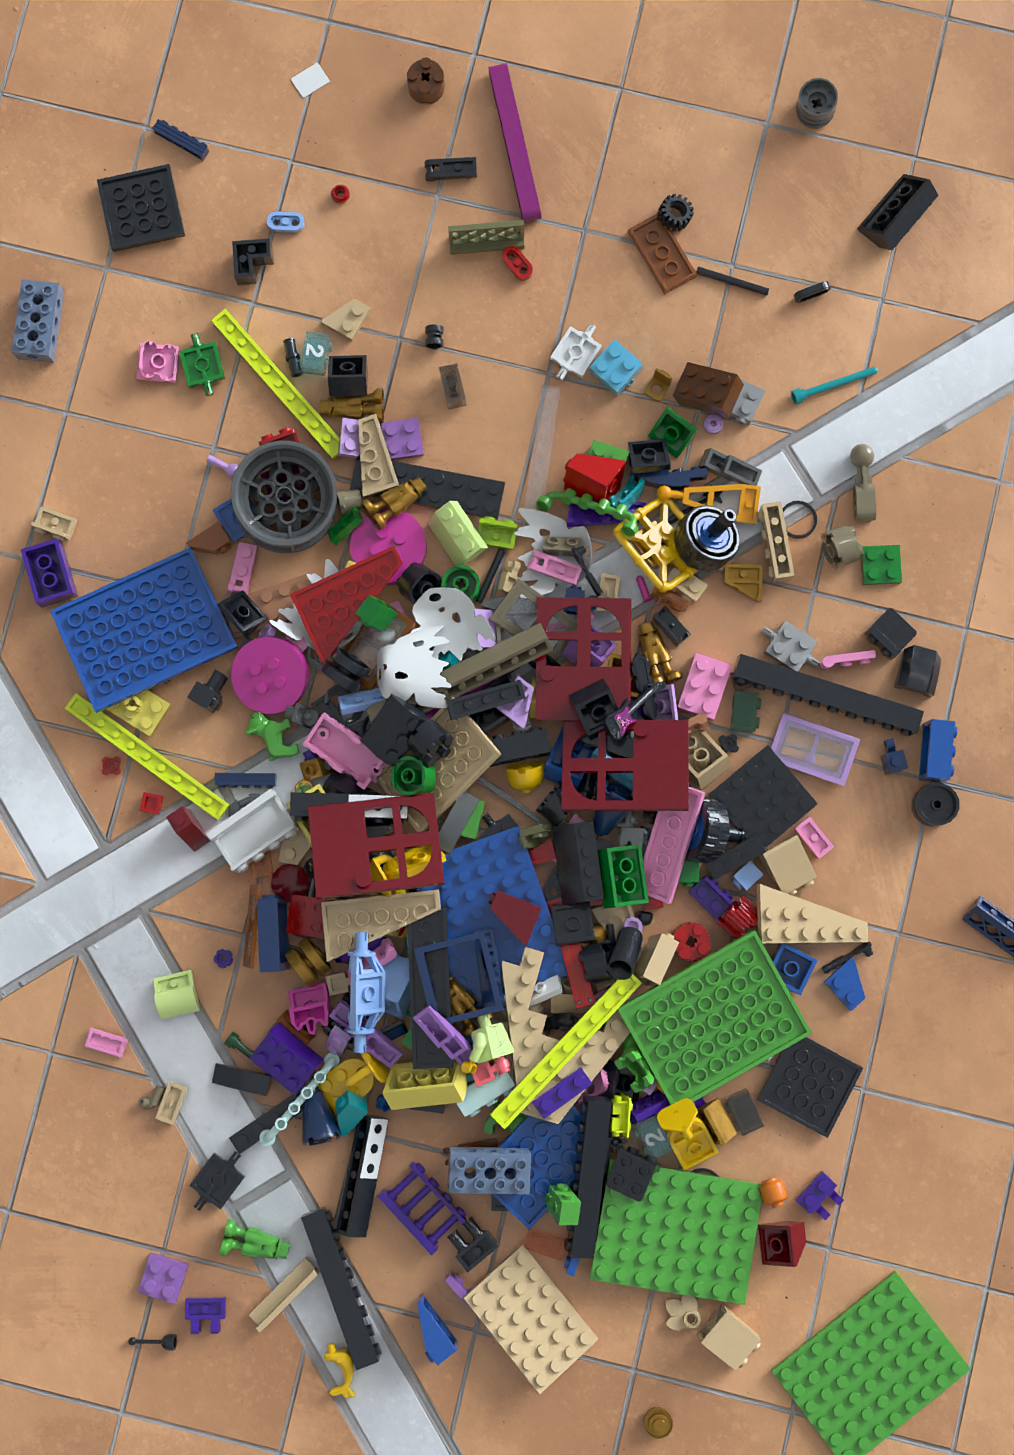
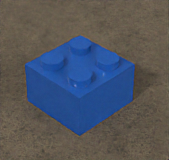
M778 943L771 958L787 989L797 995H801L818 960L785 943Z

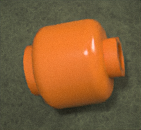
M777 1177L762 1181L763 1185L759 1187L763 1203L765 1205H772V1208L784 1205L783 1201L788 1198L784 1182L777 1180Z

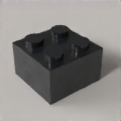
M367 355L329 356V397L367 396Z

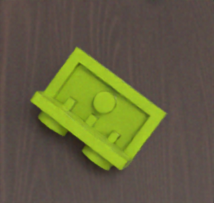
M489 516L480 518L478 533L487 546L508 550L514 549L516 538L514 533L517 531V524H514V521H495V518Z

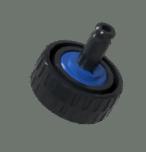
M706 505L690 510L679 521L674 531V544L680 557L689 566L700 571L711 572L727 564L738 551L740 544L739 531L734 523L737 519L735 512L731 509L722 511L716 507Z
M703 799L686 854V861L697 863L713 862L721 856L728 842L741 843L744 840L745 834L743 829L730 827L728 813L725 807L717 800Z

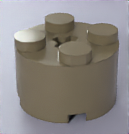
M844 525L825 532L821 536V539L824 538L825 541L822 544L823 553L828 563L835 565L834 569L858 561L860 555L863 554V548L857 542L855 537L856 531L853 526L848 527Z

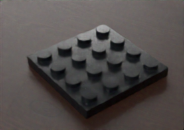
M170 164L97 179L109 241L113 252L185 236Z
M769 745L764 747L709 793L713 800H717L725 807L732 823L738 829H743L746 839L759 833L766 847L818 804Z
M805 1037L781 1052L757 1100L828 1138L863 1067Z

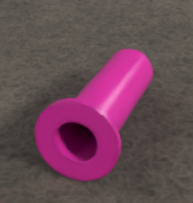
M641 575L637 576L636 582L643 597L642 603L651 601L653 597H650L643 577Z

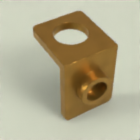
M656 368L654 376L645 389L644 394L660 402L671 385L672 377L666 371ZM659 385L662 388V392L655 395L651 392V387Z
M321 757L299 764L304 780L331 774L334 769L330 766V769L327 770L324 766L325 759Z

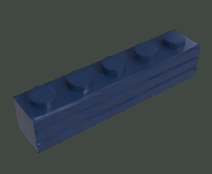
M158 119L152 128L155 134L203 161L209 153L208 146L204 142L200 143L195 137H189L186 132H180L177 127L168 125L165 120L161 121Z
M215 773V785L218 788H225V786H230V788H237V786H242V788H249V786H254V788H261V786L273 788L277 782V774Z

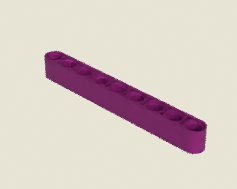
M507 63L488 67L522 220L529 222L542 219Z

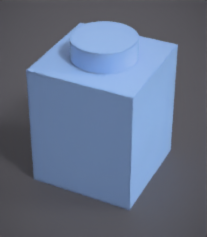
M748 861L731 876L734 879L732 883L737 889L746 891L763 876V873L751 861Z

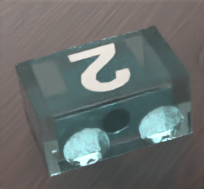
M306 331L301 363L303 373L325 376L329 363L328 353L332 352L333 341L330 340L329 334Z
M656 1113L644 1121L635 1123L636 1128L633 1131L637 1139H642L644 1146L641 1148L645 1156L648 1154L658 1159L673 1151L664 1130H662L657 1120Z

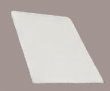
M318 62L291 78V81L302 97H306L330 82Z

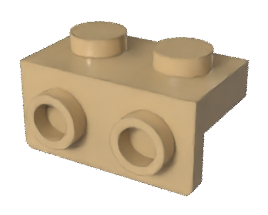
M41 506L35 522L31 521L30 525L35 529L34 532L41 535L51 534L53 539H59L63 542L64 539L70 541L78 520Z

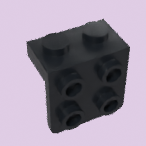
M889 608L864 635L867 636L866 638L871 644L876 645L880 649L883 656L892 660L917 635V631L893 608Z
M628 1146V1148H620L606 1185L640 1202L645 1196L653 1174L659 1172L662 1164L657 1162V1158L648 1154L645 1157L639 1154L640 1150Z

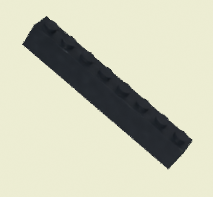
M583 1096V1102L580 1103L581 1122H578L577 1125L579 1141H576L575 1144L577 1159L573 1162L575 1176L574 1180L571 1181V1190L581 1201L578 1225H566L568 1238H565L564 1248L571 1258H594L612 1102L607 1097Z
M324 1206L303 1214L301 1220L356 1371L379 1362L382 1351L379 1343L374 1341L373 1336L375 1332L372 1324L367 1322V1309L364 1304L361 1305L360 1290L357 1285L354 1286L353 1271L350 1266L347 1267L345 1262L347 1259L345 1249L340 1248L338 1243L340 1236L336 1229H333L331 1211L326 1210Z

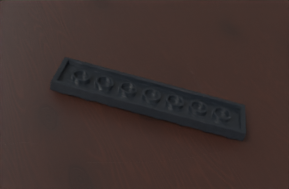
M359 455L355 462L350 490L359 489L360 494H362V472ZM391 461L399 485L410 479L413 481L417 477L426 485L427 489L421 493V496L413 504L440 509L449 501H457L465 514L479 517L489 516L498 520L505 482ZM381 492V493H378V494H375V495H372V496H373V497H378V498H380V495L383 494L384 492Z
M441 907V910L407 925L413 1069L453 1068V1060L441 1047L438 1049L413 1019L416 1014L428 1006L414 949L448 940L447 907ZM445 947L426 952L425 957L439 1014L443 1018L451 1017L449 949Z

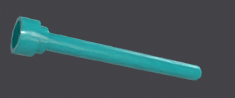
M871 367L806 390L794 389L791 391L792 400L795 405L803 403L809 396L874 375L878 372V369Z

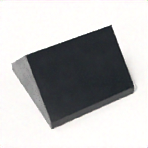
M243 590L217 604L219 609L245 638L268 619Z

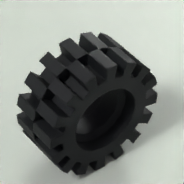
M676 194L668 195L658 209L657 216H660L658 220L659 222L663 221L661 225L663 227L667 225L666 229L668 230L672 228V231H676V229L681 231L682 228H686L694 215V212H692L694 208L690 207L692 203L690 201L687 203L686 200L688 198L686 197L682 199L681 194L676 197ZM669 209H677L682 217H675Z

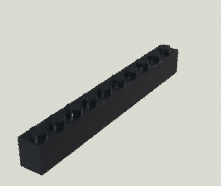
M743 654L737 656L731 678L736 679L735 682L738 684L746 685L749 683L754 685L753 688L765 691V689H768L776 696L783 697L784 694L790 696V700L796 702L803 700L809 702V706L815 708L822 706L827 708L828 712L838 714V712L845 713V717L850 719L861 718L864 719L863 722L866 724L874 725L877 723L882 725L881 728L893 731V729H896L905 736L918 733L924 711Z

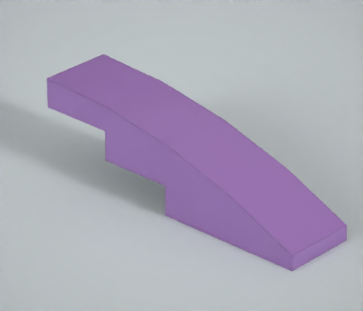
M341 999L330 1012L329 1017L342 1025L344 1032H346V1029L349 1028L348 1012L350 1011V1005ZM364 1016L362 1018L361 1027H365L368 1021ZM376 1026L374 1027V1033L366 1035L367 1052L391 1068L403 1052ZM347 1033L354 1038V1034Z
M427 1006L413 1017L415 1022L438 1049L441 1047L451 1060L455 1059L460 1066L464 1061L470 1062L469 1056L473 1049L471 1044L432 1007Z

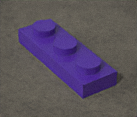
M579 1067L535 1099L532 1104L541 1117L545 1119L593 1083L582 1067Z

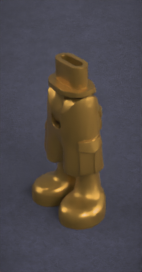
M377 388L373 393L367 394V396L328 397V400H320V414L349 419H361L364 415L376 414L379 423H384L383 388ZM364 403H375L374 405L363 406Z
M417 477L413 481L410 479L380 495V501L372 504L369 500H363L360 504L366 516L372 519L373 525L381 531L386 527V522L391 516L398 517L405 512L407 507L412 505L427 487ZM385 507L388 508L386 511H384L383 513L379 514V512H380L382 509H384Z
M653 621L639 625L642 656L646 657L650 663L653 683L664 681L666 684H670L682 679V672L674 671L671 668L669 662L672 660V656L668 647L665 646L658 628L654 627ZM658 664L662 666L664 678L659 672Z
M450 976L451 1016L464 1014L466 1010H469V1012L479 1010L476 1007L477 1000L471 992L466 990L454 976ZM489 1013L488 1015L491 1020L493 1016L491 1013ZM474 1017L476 1023L479 1025L477 1017ZM470 1018L461 1021L463 1025L461 1035L464 1038L470 1036L473 1031L478 1030V1027Z

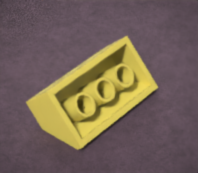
M453 1059V1068L413 1069V1062L394 1064L391 1067L382 1094L391 1110L460 1103L464 1101L468 1088L467 1076L465 1072L461 1071V1066L455 1059Z

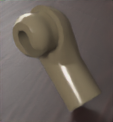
M157 1085L152 1095L141 1097L138 1100V1105L143 1109L158 1106L165 1088Z

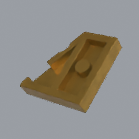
M725 564L724 584L757 602H762L763 565Z

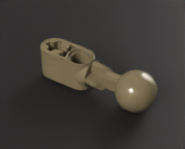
M858 444L850 452V461L857 467V476L855 477V485L853 487L855 521L876 520L875 486L872 484V477L868 471V466L874 460V451L867 444Z

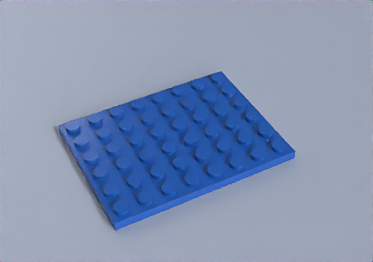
M191 547L50 611L96 713L238 649Z
M519 826L455 848L450 855L444 852L446 861L442 864L445 885L417 888L418 892L439 890L441 907H447L448 940L471 935L474 931L493 929L498 953L502 993H504L501 961L519 966L525 947L544 952L536 984L544 982L555 975H558L560 978L567 975L561 946H556L553 920L528 850L524 849L519 841ZM497 890L542 907L527 945L523 944L490 909L491 904L488 902L492 892L497 893ZM475 941L449 946L450 976H454L466 990L471 992L477 1000L476 1007L483 1006Z

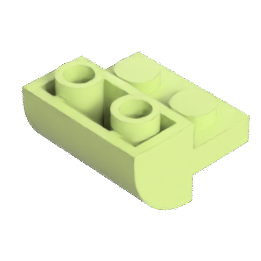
M192 970L153 979L155 989L154 1000L162 1020L200 1011Z

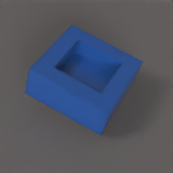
M566 1256L564 1268H567L566 1274L575 1275L579 1258Z

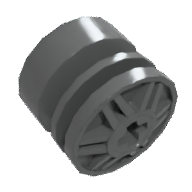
M813 78L801 87L796 112L802 124L810 128H821L833 119L838 101V92L834 84L827 79Z

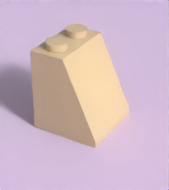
M797 835L786 839L758 856L776 889L789 895L797 893L796 889L802 885L806 888L813 884V879L817 877Z
M723 1303L697 1333L700 1342L735 1371L738 1367L742 1368L748 1360V1355L751 1352L754 1353L761 1345L760 1336Z

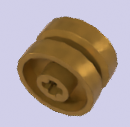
M306 937L299 942L301 952L292 948L285 953V956L302 980L309 987H312L319 982L316 971L320 975L326 976L333 969L322 951Z

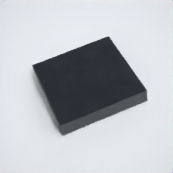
M590 902L551 907L556 946L595 941Z

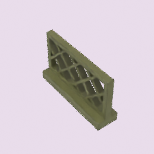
M524 220L448 226L451 255L501 251L509 246L525 249Z

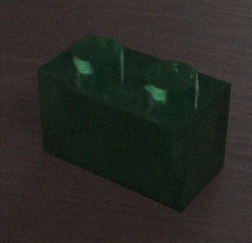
M735 691L733 693L730 731L754 733L756 728H759L760 718L757 717V709L760 710L761 698H758V693Z

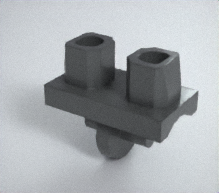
M296 703L295 707L288 705L285 712V717L291 718V722L311 729V726H314L320 717L317 711L300 703Z

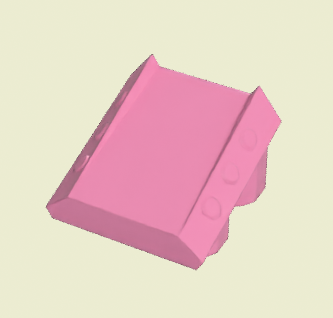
M154 341L139 343L135 378L137 380L175 383L179 346L171 344L157 345Z

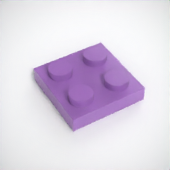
M418 418L381 423L383 437L391 461L424 456Z
M151 1252L138 1293L176 1304L189 1264Z

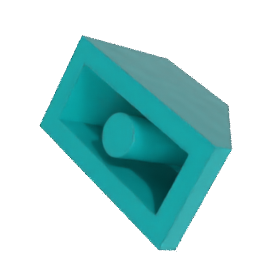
M346 1090L335 1102L341 1136L345 1137L368 1113L366 1098L349 1090Z

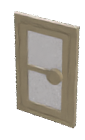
M518 578L489 619L511 635H517L537 625V597L544 596ZM561 610L550 619L546 632H577V620ZM549 640L553 651L546 654L557 661L570 641Z

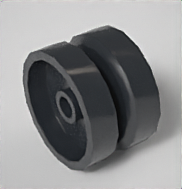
M336 646L331 654L333 661H326L321 670L338 685L356 693L362 684L359 678L366 679L371 669L352 653Z
M932 783L924 786L914 794L912 799L914 817L926 826L937 827L947 824L957 816L959 811L957 793L944 783Z

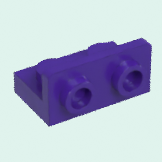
M704 876L688 893L717 920L733 904L731 901L733 897L725 889L721 891L717 887L719 883L712 876L709 878Z
M657 1090L651 1093V1095H647L632 1103L630 1121L632 1124L644 1121L649 1116L660 1112L671 1104L665 1094Z

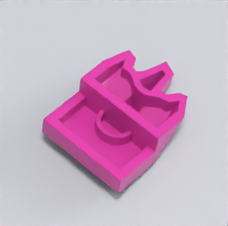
M327 983L288 991L291 1009H289L291 1024L297 1031L306 1025L308 1033L316 1035L319 1022H321L322 1026H328L331 1003Z

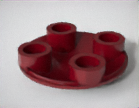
M294 864L280 866L274 872L271 879L273 893L277 896H282V899H285L286 902H291L293 895L305 896L310 884L309 876L305 873L304 869Z

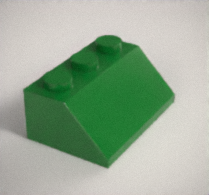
M641 844L597 850L604 895L602 900L603 909L649 903Z

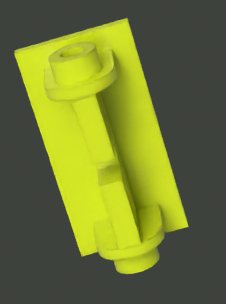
M621 1093V1096L614 1095V1099H612L611 1114H618V1117H611L610 1132H612V1136L617 1137L622 1134L629 1138V1131L631 1130L630 1112L633 1105L631 1098Z

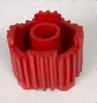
M742 895L739 902L734 900L733 904L726 909L723 919L719 917L716 921L732 939H738L745 935L744 931L748 926L752 928L757 924V908Z
M695 922L680 924V927L677 926V930L674 929L675 933H672L674 940L679 942L675 955H678V958L691 962L705 957L704 955L710 950L709 946H711L709 944L711 942L709 940L710 936H708L709 932H706L707 929H704V926ZM689 936L695 939L692 947L686 945Z

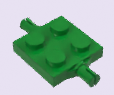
M195 333V336L191 334L193 346L179 351L189 388L204 386L206 396L214 394L211 384L225 379L216 342L200 343L199 334Z

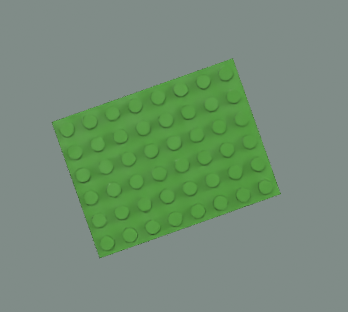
M754 929L664 980L660 985H656L622 1004L617 1009L671 1105L685 1098L691 1099L693 1102L812 1034Z
M609 1158L598 1221L595 1253L591 1262L589 1279L745 1305L762 1201L759 1187L763 1184L660 1167L659 1172L653 1174L643 1200L637 1202L607 1187L606 1182L616 1160Z
M893 1271L771 1369L835 1455H866L971 1370L896 1271Z

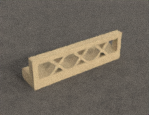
M307 1257L249 1313V1316L258 1325L256 1329L259 1333L320 1272Z

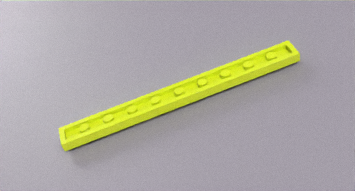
M226 309L221 311L211 320L215 327L334 460L338 456L340 438Z
M76 693L65 707L67 711L218 821L229 808L230 804L102 711L96 713L92 704Z
M633 974L626 980L617 979L491 1112L490 1116L505 1129L642 982Z

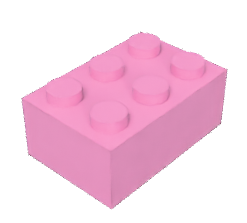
M696 653L683 686L677 710L693 716L703 713L706 715L707 721L712 722L715 719L732 665Z

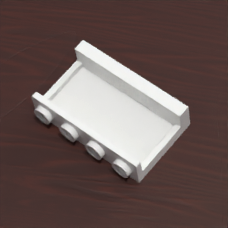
M269 789L209 831L207 835L215 842L230 865L231 871L242 873L249 868L248 865L250 863L263 859L266 852L277 849L281 845L280 842L293 838L297 834L296 831L299 830V827L293 818H290L289 812L275 791Z

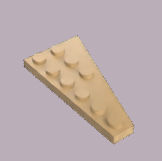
M756 884L758 936L762 944L868 942L867 922L762 884Z
M439 890L394 894L391 897H386L385 895L322 902L327 962L356 949L355 932H368V943L441 910Z

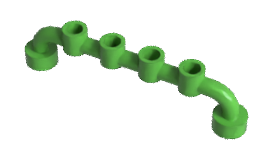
M568 488L565 493L554 491L545 496L541 495L536 501V506L544 512L549 511L553 504V499H560L567 505L573 503L579 505L584 510L590 508L596 510L601 515L605 513L613 515L617 520L627 519L629 521H626L621 528L622 533L627 537H634L638 531L636 517L632 513L627 512L628 509L624 504H618L616 508L610 507V502L604 498L600 499L599 503L593 501L591 495L585 493L580 498L576 496L574 490Z

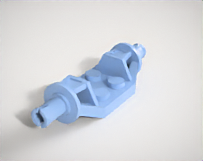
M355 932L356 950L348 952V956H350L351 994L350 1011L348 1012L349 1028L346 1029V1032L354 1034V1052L364 1053L367 1052L366 1035L374 1033L375 1025L385 1012V970L375 957L376 952L368 950V932ZM362 957L367 958L370 968H363ZM363 1016H369L365 1027H361Z

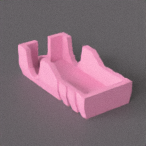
M325 712L302 744L313 753H317L322 759L324 758L337 772L352 775L357 780L356 785L364 790L371 781L376 783L377 776L383 772L384 767L388 766L386 762L377 758L360 741L361 737L345 728L341 723L339 724L334 718H330ZM321 731L325 732V736L321 735ZM374 768H376L377 770L379 769V772L376 773L374 771Z

